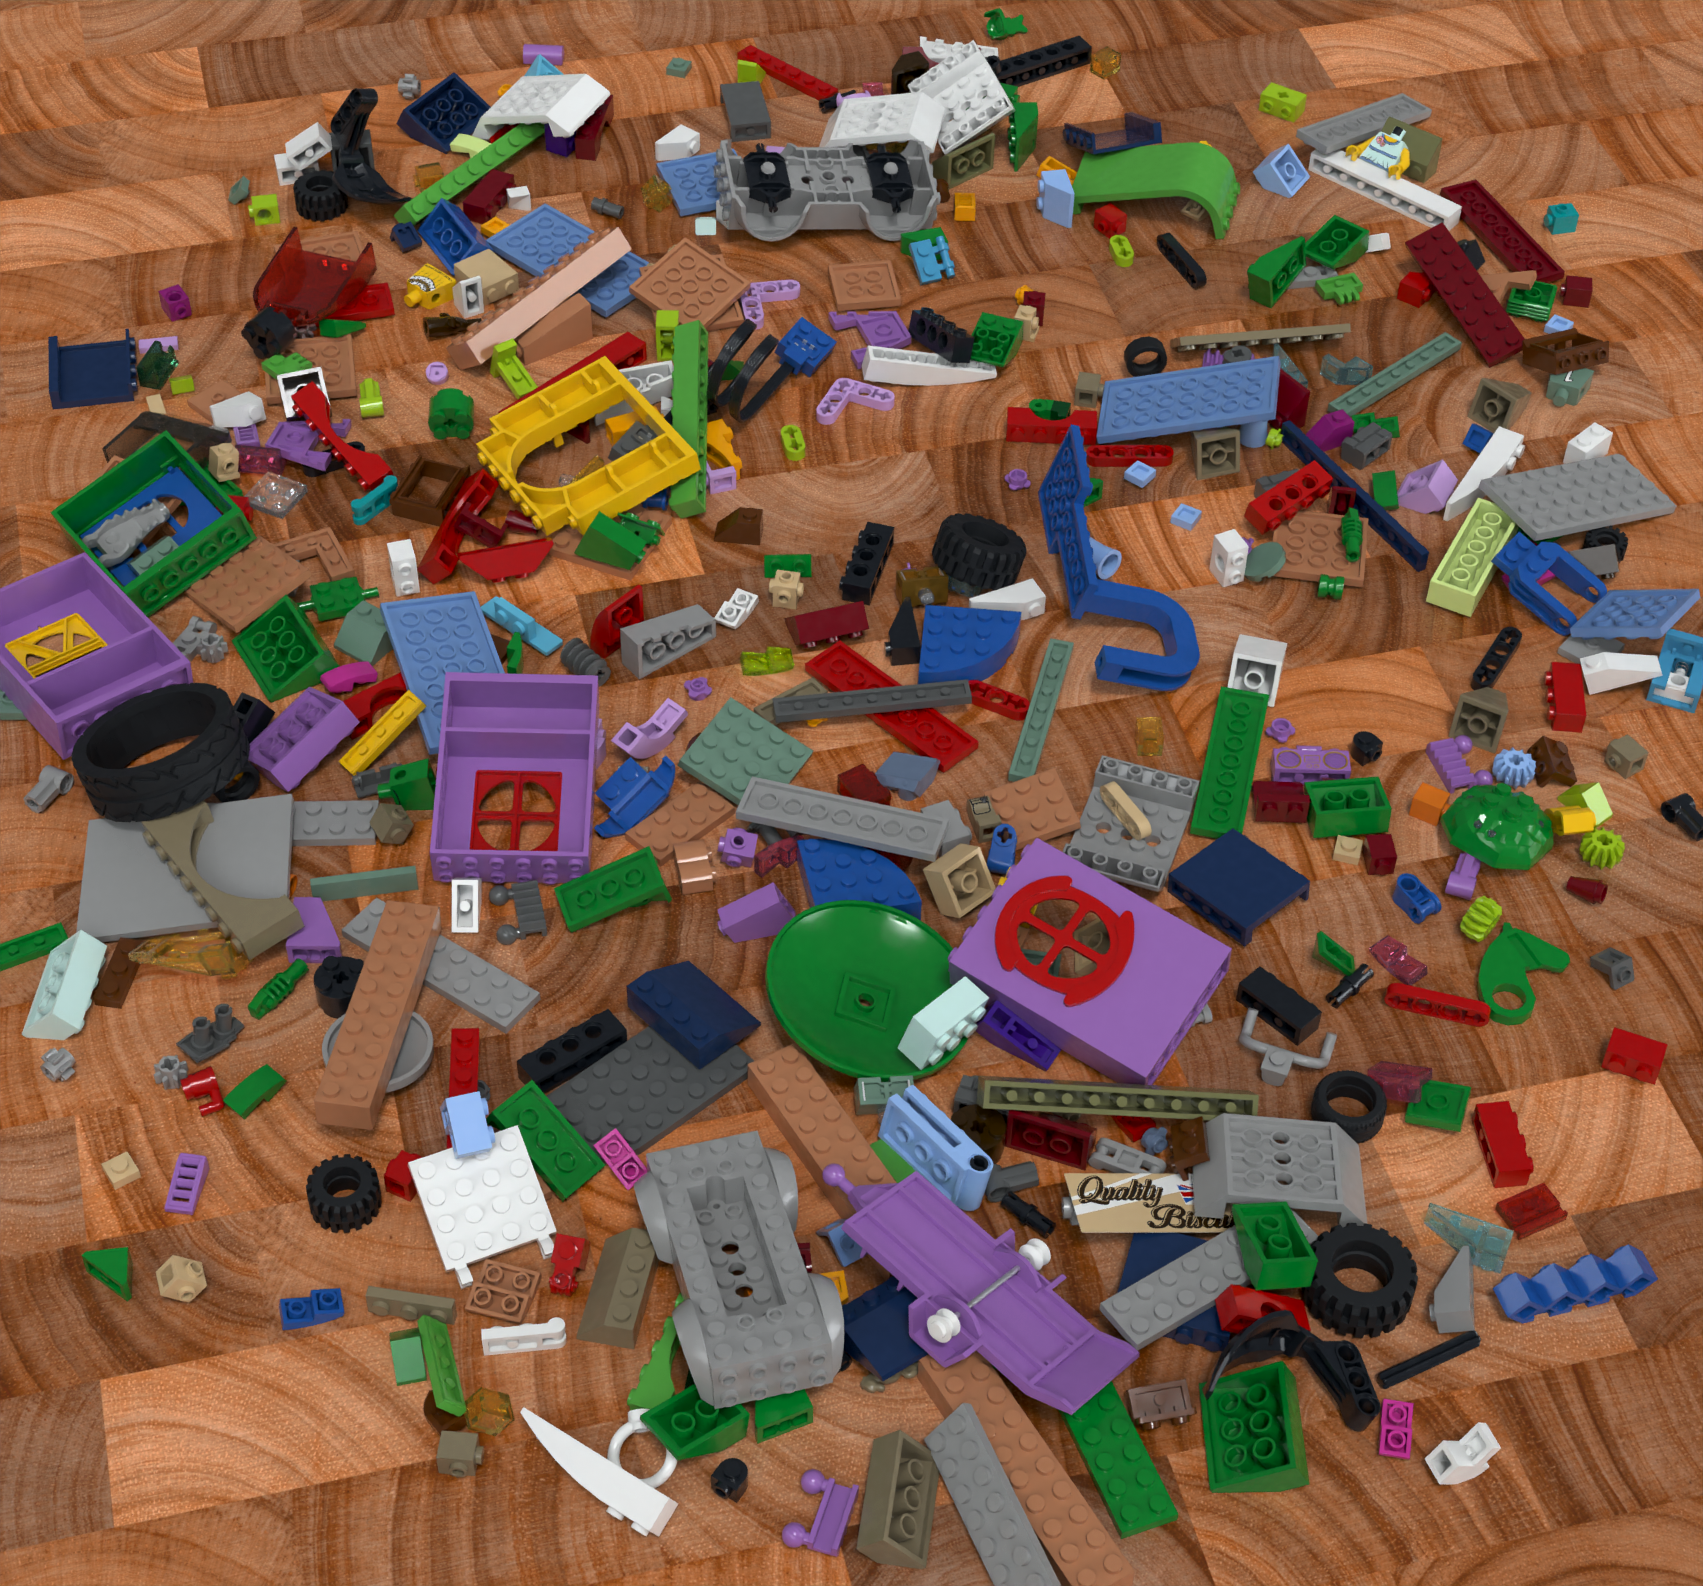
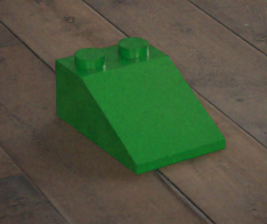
M1334 215L1305 243L1306 257L1331 269L1356 262L1368 250L1369 230Z
M1300 236L1260 256L1254 264L1249 266L1247 275L1251 300L1268 308H1272L1306 266L1305 237Z
M1285 1201L1233 1204L1232 1214L1245 1270L1255 1290L1310 1287L1318 1259L1288 1203Z
M693 1384L640 1415V1420L678 1461L723 1451L745 1438L750 1413L741 1404L715 1409L714 1406L700 1398L696 1385Z

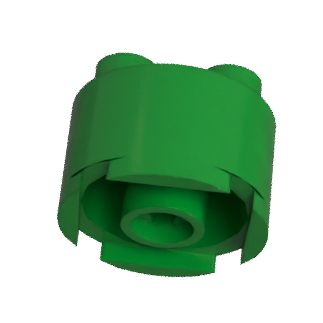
M446 388L438 391L436 396L430 398L428 425L435 438L440 440L446 437L466 439L470 436L474 426V401L470 395L467 397L463 394L462 390Z

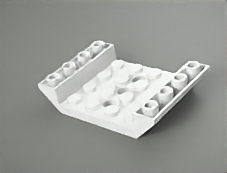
M974 40L965 44L954 54L948 56L938 65L932 67L907 85L911 93L923 92L945 107L946 113L938 136V143L945 155L963 147L1016 111Z
M587 74L522 76L481 116L472 136L489 140L504 124L525 123L528 125L541 122V124L549 123L554 137L563 136V138H568L574 135V132L584 124V121L589 116L594 114V111L599 106L604 104V101L611 94L609 90Z
M923 92L844 99L829 118L819 147H846L849 143L865 146L873 143L886 144L896 141L903 143L908 140L924 141L925 148L929 150V154L934 153L946 109Z

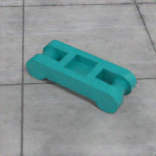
M386 476L383 480L384 483L363 498L355 499L351 502V510L354 512L352 517L355 525H364L390 506V495L393 491L395 492L398 486L396 476Z

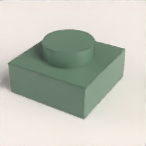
M673 58L666 67V75L685 78L692 68V61Z
M244 176L238 180L230 189L228 201L236 205L240 200L246 199L250 192L248 190L250 180Z

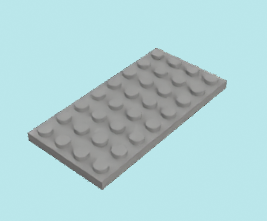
M1620 454L1482 479L1479 484V488L1534 541L1674 513L1677 506L1653 482L1649 481Z

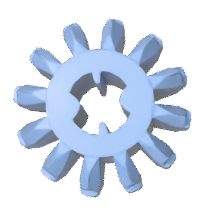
M1513 747L1509 751L1503 749L1494 758L1492 775L1497 778L1498 783L1503 782L1513 786L1515 790L1518 786L1525 788L1528 782H1531L1534 778L1536 761L1532 760L1531 754H1524L1523 749L1520 751H1516Z

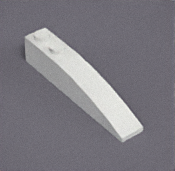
M869 345L867 346L862 363L864 380L891 384L952 385L992 379L997 376L995 365L974 360H970V363H951L936 353Z
M1500 426L1447 501L1443 520H1451L1472 507L1478 498L1483 499L1486 496L1479 488L1482 479L1503 476L1508 470H1513L1517 457L1521 458L1525 449V445H1522L1524 435Z
M524 1407L522 1408L520 1413L539 1441L579 1484L599 1500L609 1505L606 1512L621 1521L624 1516L634 1521L631 1527L644 1536H647L649 1531L660 1536L678 1506L677 1502Z

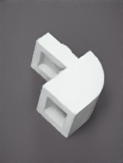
M1478 1422L1459 1441L1443 1440L1425 1458V1461L1439 1484L1454 1485L1475 1478L1489 1468L1487 1461L1501 1447L1488 1425Z

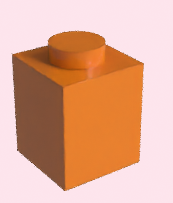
M1422 782L1412 799L1409 815L1438 826L1441 816L1451 806L1448 804L1451 793Z

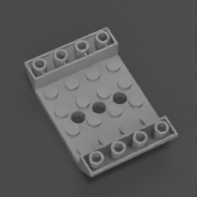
M1102 755L1095 771L1093 789L1079 820L1081 828L1075 830L1070 844H1065L1063 853L1109 879L1156 892L1163 891L1191 817L1199 780ZM1112 781L1116 782L1148 819L1152 830L1151 835L1141 840H1136L1103 802L1100 795V787ZM1099 829H1106V830H1108L1109 832H1107V833H1100V832H1098L1097 830H1099ZM1128 835L1133 837V839L1126 840L1122 837ZM1148 842H1154V843H1157L1158 845L1155 846V847H1152V846L1147 845V843H1148Z
M1223 1113L1206 1122L1210 1161L1192 1166L1194 1216L1223 1219L1226 1203L1250 1204L1286 1201L1289 1207L1294 1209L1337 1212V1222L1342 1227H1346L1347 1223H1357V1226H1363L1364 1223L1367 1224L1359 1145L1336 1123ZM1274 1140H1282L1285 1144L1277 1143ZM1276 1160H1283L1286 1164H1280ZM1278 1181H1286L1288 1185L1280 1184Z

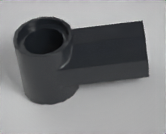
M1683 793L1661 804V813L1668 822H1677L1693 840L1700 841L1703 839V816L1696 810L1695 802L1689 794Z

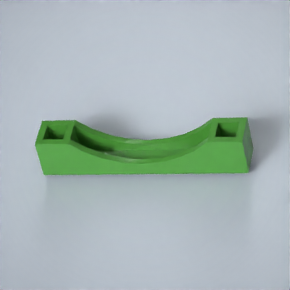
M679 1293L676 1299L675 1308L684 1301L681 1293ZM668 1316L664 1323V1334L661 1340H656L651 1351L652 1358L649 1364H644L641 1369L640 1382L637 1388H632L629 1393L627 1405L630 1406V1411L635 1409H652L675 1395L671 1370L676 1352L681 1344L673 1317Z

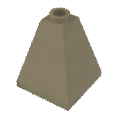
M1482 378L1467 417L1495 433L1499 426L1510 430L1526 409L1532 392L1519 384Z
M1222 427L1190 431V442L1197 480L1240 472V431L1238 429Z
M1485 687L1461 694L1448 737L1455 739L1459 735H1466L1471 739L1472 746L1495 754L1509 712L1506 693Z

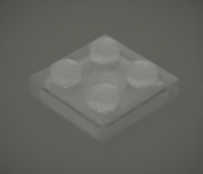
M268 471L244 497H249L250 507L283 519L304 497L308 490L307 485Z

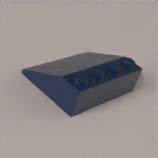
M454 72L403 109L396 124L412 139L447 154L451 151L450 143L457 135H472L481 116L491 107Z
M690 961L647 971L626 986L628 1007L699 1070L761 1026L759 1020Z
M894 1276L872 1290L866 1291L848 1304L842 1305L844 1317L843 1350L882 1382L928 1355L909 1336L908 1306L918 1298L906 1287L898 1291L899 1280Z

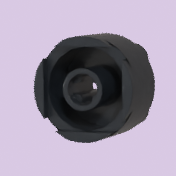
M273 307L263 308L245 324L244 329L241 331L242 337L247 340L256 357L260 359L271 358L274 355L281 354L295 340V338L293 339L295 328L292 322L284 313L278 314L273 311L275 309Z
M328 956L317 968L314 974L315 992L318 1005L324 1010L326 1015L338 1019L346 1014L364 965V961L361 959L345 956Z

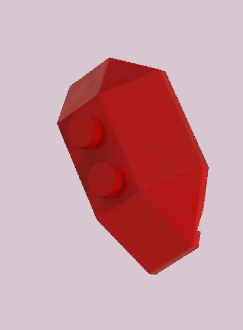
M550 537L460 552L457 553V556L462 563L485 579L495 583L505 581V577L515 575V578L528 577L529 573L535 572L554 543Z

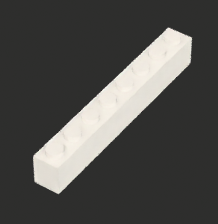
M1318 149L1311 153L1308 170L1428 227L1432 228L1443 222L1450 231L1459 223L1462 206L1402 178L1397 180L1396 175H1392L1389 178L1387 171L1359 158L1356 161H1352V155L1345 156L1346 152L1340 149L1329 154H1322Z

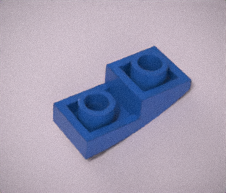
M340 1288L311 1290L310 1297L280 1299L279 1312L282 1330L314 1326L344 1316Z

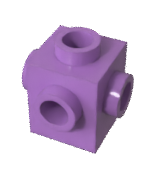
M728 828L725 837L720 836L717 851L722 852L720 861L726 862L727 865L732 867L745 866L751 868L758 834L748 833L742 828Z

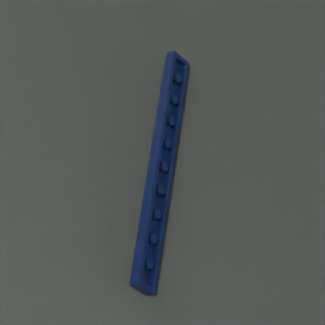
M1290 420L1283 422L1281 434L1284 437L1282 443L1305 465L1315 460L1334 478L1330 488L1332 486L1356 488L1353 508L1358 510V515L1361 518H1368V525L1417 572L1425 570L1429 551Z

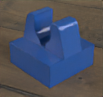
M1472 424L1462 444L1481 453L1494 433L1477 424Z

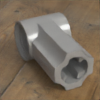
M51 765L45 766L39 775V782L23 798L25 805L35 813L43 812L59 793L64 795L70 791L74 782V776Z

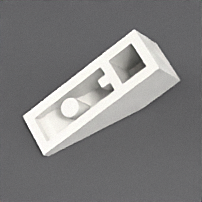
M1032 578L970 598L969 608L1021 612V620H1026L1044 614L1046 596Z
M1602 652L1580 658L1589 695L1663 676L1658 657L1654 655Z

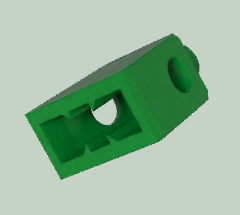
M429 758L392 768L390 770L389 783L378 784L379 798H394L396 805H401L405 811L434 810L436 777Z

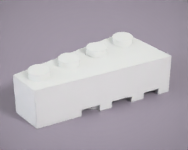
M672 360L619 370L650 404L661 401V396L672 397L671 390L674 383L672 379V372L674 371ZM623 400L614 406H610L609 409L600 414H596L593 419L597 426L605 423V419L630 413L634 410Z

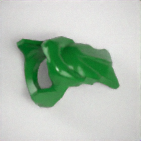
M1000 8L984 13V17L990 18L986 28L992 40H1003L1016 33L1028 32V29L1022 24L1023 15L1012 19L1010 17L1005 18Z

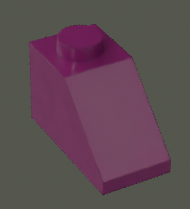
M1341 409L1323 415L1307 432L1306 436L1325 452L1340 447L1346 437L1351 438L1355 422Z

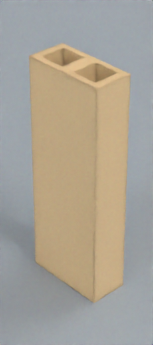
M161 395L147 396L146 401L154 426L169 423Z

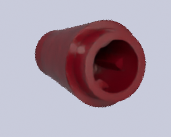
M517 509L515 511L509 510L505 523L508 524L507 528L510 532L538 534L539 530L534 526L530 516L526 517L524 513Z
M1571 876L1567 882L1566 890L1594 905L1596 903H1603L1608 885L1598 879Z

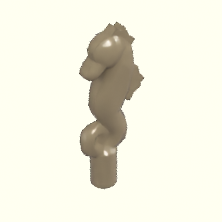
M918 1361L883 1382L873 1373L866 1377L863 1376L860 1386L870 1393L876 1391L884 1392L885 1384L896 1382L901 1375L907 1379L915 1377L918 1374Z

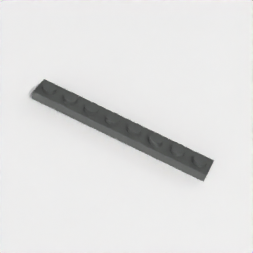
M968 679L773 698L776 723L972 704Z

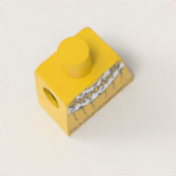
M427 263L407 280L408 294L404 296V301L409 307H413L418 303L424 308L431 310L454 299L452 287L456 285V279Z

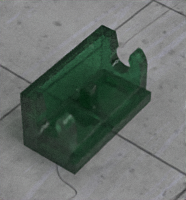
M160 341L153 342L136 367L141 387L156 390L163 388L179 364V361L176 360L174 348L169 345L167 350L169 353L163 351Z

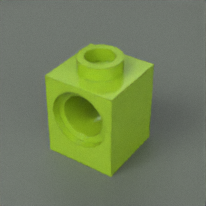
M276 194L251 196L252 205H248L250 218L255 220V226L280 223Z

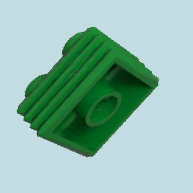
M1535 281L1531 290L1512 288L1506 312L1511 313L1515 317H1529L1537 322L1548 321L1557 286Z

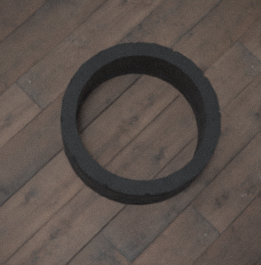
M183 683L155 689L149 693L146 692L114 707L113 710L108 711L95 720L83 732V735L75 743L71 756L73 766L97 813L115 822H141L169 816L174 812L178 813L218 792L240 772V768H243L249 757L250 744L231 700L221 688L217 689V686L207 683ZM199 735L185 747L162 759L132 768H124L132 760L159 745L172 740Z

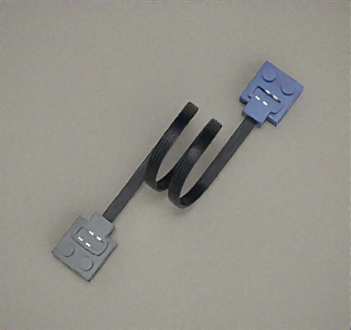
M801 317L780 342L769 334L752 352L740 373L718 396L720 382L728 363L757 328V324L750 319H746L730 336L717 359L708 368L707 398L717 407H723L729 403L730 416L743 423L757 412L791 372L797 375L801 371L808 377H811L832 353L837 341ZM777 346L774 353L781 357L779 361L781 364L780 368L740 411L742 398L751 377ZM671 410L664 417L670 425L673 424ZM636 421L611 448L608 458L614 461L658 436L648 425L644 426L639 421Z

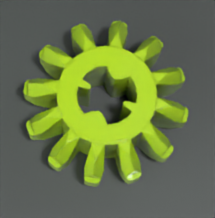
M1604 827L1600 830L1594 828L1593 832L1583 835L1579 853L1582 855L1583 861L1590 862L1591 867L1596 865L1601 870L1605 866L1612 869L1615 864H1619L1622 860L1625 843L1622 842L1621 835H1614L1613 830L1605 831Z
M1486 896L1477 898L1467 910L1460 923L1461 931L1467 937L1477 942L1486 939L1500 920L1502 907L1496 901Z

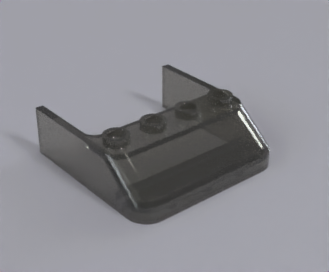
M145 411L106 444L102 450L107 463L114 455L126 459L156 433L161 434L167 430L173 438L194 443L186 452L203 469L209 464L210 447L222 443H231L232 439L229 430L173 414ZM179 467V469L182 471V473H183L189 480H191V479L186 475V473Z

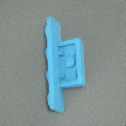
M496 596L481 606L484 615L513 634L519 632L523 641L546 656L563 645L561 638L535 622L534 618L502 597Z

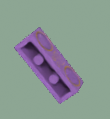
M1296 745L1295 749L1282 747L1279 749L1273 748L1270 763L1272 781L1300 782L1304 787V782L1350 779L1351 766L1348 750L1334 748L1322 751L1321 746Z

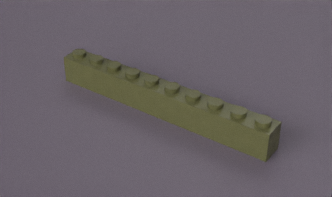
M978 1076L976 1103L986 1109L1194 1119L1202 1116L1204 1120H1212L1223 1113L1257 1116L1259 1095L1249 1090Z

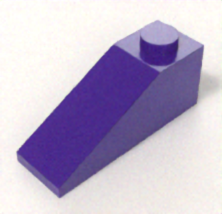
M998 1000L985 1008V1014L976 1022L978 1025L976 1032L994 1046L1046 1072L1061 1049Z

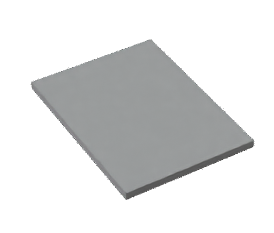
M285 794L209 804L214 822L210 823L206 828L198 847L196 863L198 874L214 888L234 896L269 899L280 898L285 894L289 898L294 810L293 795ZM106 818L89 820L76 933L83 930L100 942L117 941L120 937L132 939L216 928L219 923L217 921L212 922L204 910L206 907L204 905L198 906L192 896L193 892L191 890L187 892L179 880L180 876H174L167 866L168 861L164 860L162 862L154 850L155 846L152 845L150 847L142 835L145 830L141 822H115Z

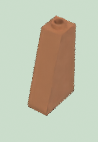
M578 293L550 311L514 339L517 343V358L524 365H528L593 339L591 304Z

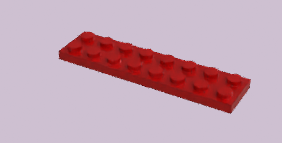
M840 640L805 663V671L833 692L902 686ZM934 708L864 714L918 755L940 760L938 770L943 773L978 749V740Z

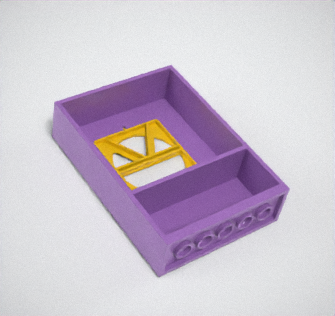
M85 552L0 588V689L23 712L27 720L63 760L71 757L73 747L79 737L83 735V732L95 720L108 711L113 710L114 707L146 692H152L155 689L176 684L193 683L190 661ZM63 633V652L35 645L45 637ZM73 634H80L90 638V640L73 647ZM101 647V649H99V650H96V651H94V652H92V653H90V654H88V655H85V656H83V657H81V658H79V659H76V660H74V661H72V662H70V663H68V664H65V665H63V666H61V667H59V668H56V669H54V670H52V671H50V672H48V673H45V674H43V675H41V676H39V677H35V676H37V675H40V674H42V673H44V672H46V671H48V670H51V669H53V668H55V667H57V666H60V665H62V664H64V663H66V662H68V661H71V660H73V659H75V658H77V657H80V656H82V655H84V654H86V653H88V652H91V651H93V650H95V649ZM27 654L45 658V660L27 668Z

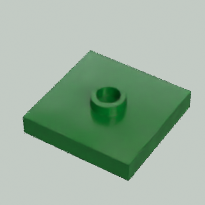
M1416 1077L1405 1114V1122L1461 1132L1471 1095V1087Z

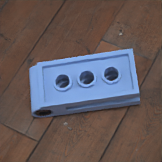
M914 1085L905 1089L902 1098L898 1094L889 1097L878 1136L915 1171L919 1172L960 1209L965 1211L978 1209L992 1172V1159Z

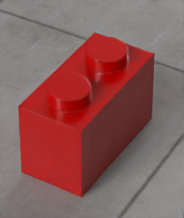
M1614 1027L1601 1068L1655 1085L1668 1044Z

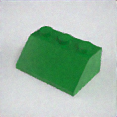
M1379 777L1304 782V794L1309 795L1310 799L1307 822L1313 838L1388 832L1392 808Z

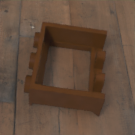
M1576 328L1523 340L1522 364L1554 375L1609 362V341L1603 342V340L1578 333ZM1572 340V347L1565 349L1566 341ZM1554 344V350L1548 349V345Z
M419 455L416 461L410 465L406 476L400 480L398 488L390 495L389 502L392 505L393 515L440 527L445 518L444 510L449 511L454 502V496H457L464 481L471 476L470 465L461 468L422 458V455ZM422 476L449 482L435 504L408 498Z

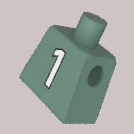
M1583 368L1557 375L1550 373L1546 397L1553 400L1554 405L1562 407L1565 404L1577 405L1590 389L1594 370Z

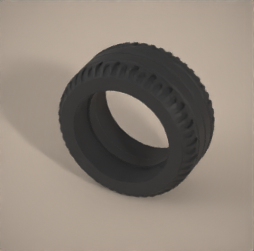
M1352 1070L1337 1071L1326 1075L1316 1086L1311 1105V1115L1313 1121L1336 1123L1359 1144L1372 1139L1380 1131L1386 1114L1387 1099L1381 1086L1370 1076ZM1339 1097L1353 1098L1364 1104L1370 1113L1360 1117L1345 1116L1336 1112L1329 1105L1328 1101Z

